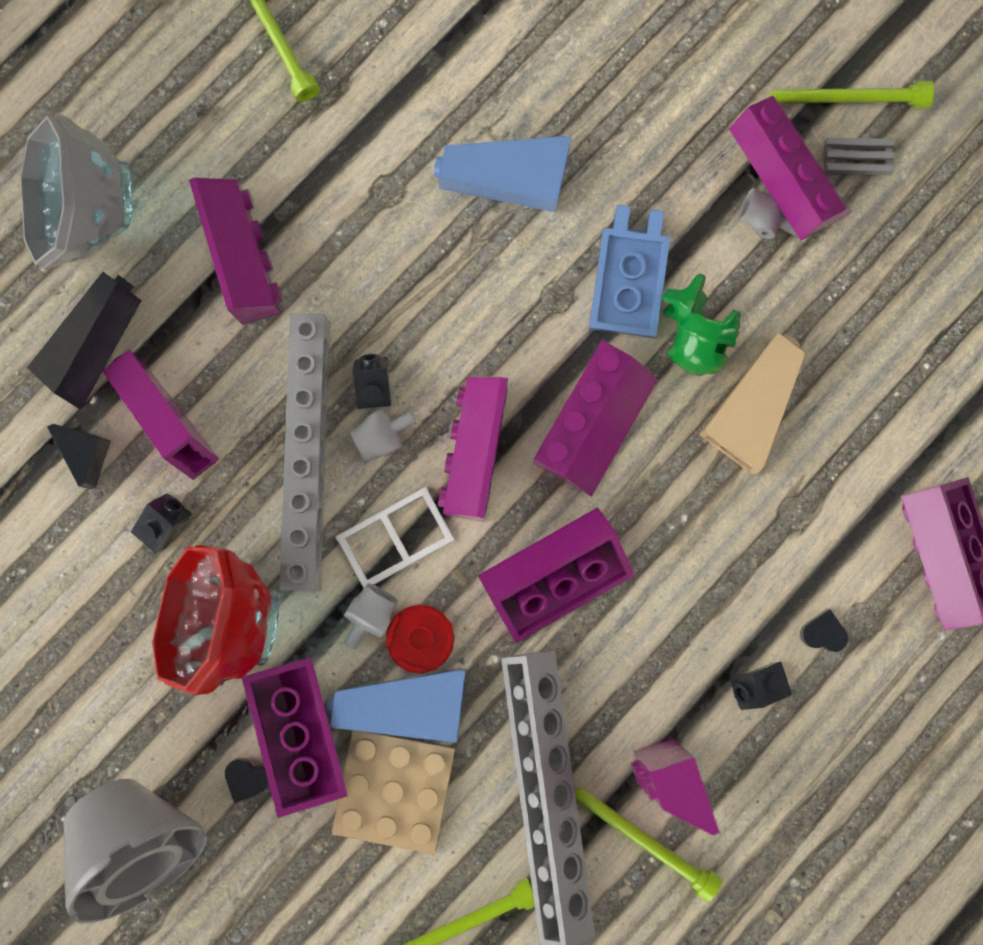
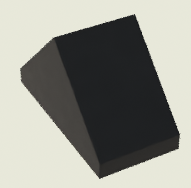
M57 424L47 426L78 487L90 490L96 487L110 440Z

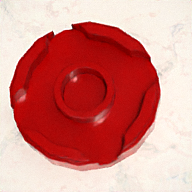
M417 604L404 608L393 617L387 628L386 646L389 655L397 666L410 673L424 674L436 670L448 660L453 651L455 635L451 622L443 612L433 606Z

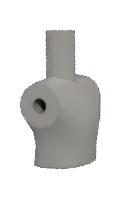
M752 188L748 192L738 214L739 220L749 225L763 239H773L779 228L797 236L770 193L761 192L756 188Z
M382 409L366 417L364 422L352 429L350 433L366 462H369L381 456L391 455L402 449L403 445L398 433L415 425L416 421L411 412L391 421L387 413Z
M367 583L362 592L352 600L343 615L355 624L346 638L345 644L352 649H356L366 632L381 638L391 622V616L398 604L397 599L382 588Z

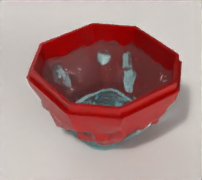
M187 546L167 575L152 639L157 680L192 695H206L214 692L218 686H223L225 681L241 679L256 665L262 666L268 661L279 619L280 602L276 596L270 595V591L252 565L240 559L235 552L211 546Z

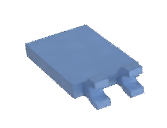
M617 205L613 229L603 228L589 329L656 338L670 237L661 235L664 211L650 210L645 231L627 228L631 207Z

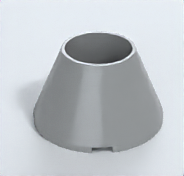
M133 779L115 780L89 792L70 808L63 821L65 903L69 916H73L77 923H94L125 913L146 902L147 899L144 894L161 883H164L167 888L198 859L207 842V835L203 827Z

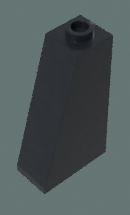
M102 272L31 361L27 369L54 394L76 408L81 409L142 301L131 293L135 287L119 274L113 279Z

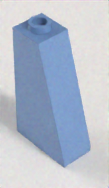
M558 136L445 145L443 157L437 156L434 176L438 177L439 187L443 190L556 212L571 137Z
M458 668L339 689L335 691L334 697L329 696L326 715L327 718H331L330 727L457 743L466 669Z

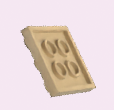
M352 730L343 774L348 797L338 799L332 834L435 855L455 747L389 734Z

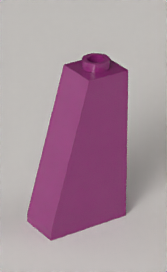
M128 350L123 355L116 357L103 370L106 378L163 459L192 480L196 479L220 460L146 364L134 353Z

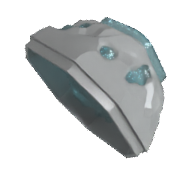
M58 113L55 116L47 115L27 137L20 176L24 242L34 264L42 265L44 269L88 258L110 238H115L129 227L132 218L130 170L127 162L117 160L114 152L90 131L81 129L68 117Z

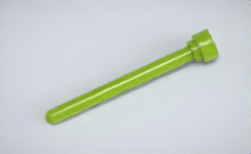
M250 0L292 77L290 88L298 102H306L313 99L320 92L316 79L301 68L265 0Z
M917 81L916 84H911L909 88L773 90L769 97L774 96L780 103L907 102L908 105H913L915 109H927L933 103L934 83L933 81Z
M575 789L576 801L689 880L697 896L707 903L716 896L723 882L722 877L712 870L705 871L702 868L699 871L585 789Z
M527 877L515 883L516 887L511 889V894L403 945H438L516 907L519 910L534 908L535 904L530 878Z

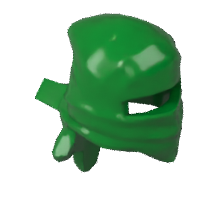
M701 273L694 277L687 288L683 290L668 288L662 296V300L670 302L663 310V314L677 321V334L673 345L667 351V356L680 368L696 376L715 374L725 368L729 358L726 356L725 351L728 347L732 348L736 345L741 312L733 309L723 322L704 317L702 307L708 299L705 292L702 291L706 276Z

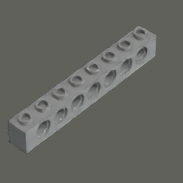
M290 313L279 590L321 591L330 322L325 314Z
M553 650L504 657L501 660L540 945H579L594 938L595 932L556 653Z

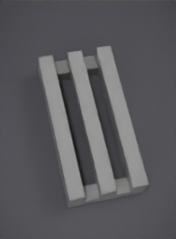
M827 138L824 142V171L826 174L891 175L894 172V165H892V160L894 159V152H892L894 139ZM832 149L883 150V152H879V151H832ZM832 159L851 161L883 160V164H833Z

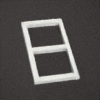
M427 487L418 490L335 536L363 588L367 583L376 584L454 541ZM423 496L445 538L409 557L388 515ZM381 519L403 561L368 580L346 538Z

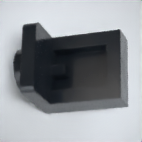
M366 354L354 360L352 373L357 409L391 406L388 357H380L378 354Z
M166 493L146 505L131 533L157 554L165 548L177 527L188 521L192 514L179 500Z
M781 661L770 663L748 673L730 677L734 697L741 710L764 708L792 695Z

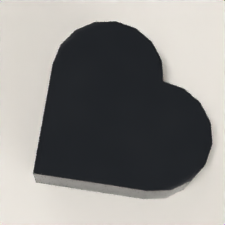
M825 609L805 623L800 630L802 642L811 648L823 647L825 650L838 652L843 650L848 642V635L831 609Z
M236 758L225 768V779L234 803L258 795L269 786L265 768L253 766L245 758Z

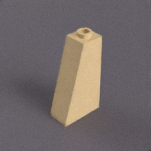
M777 333L773 336L699 434L752 475L761 472L765 467L806 354L800 349V344L789 335L784 334L782 336Z

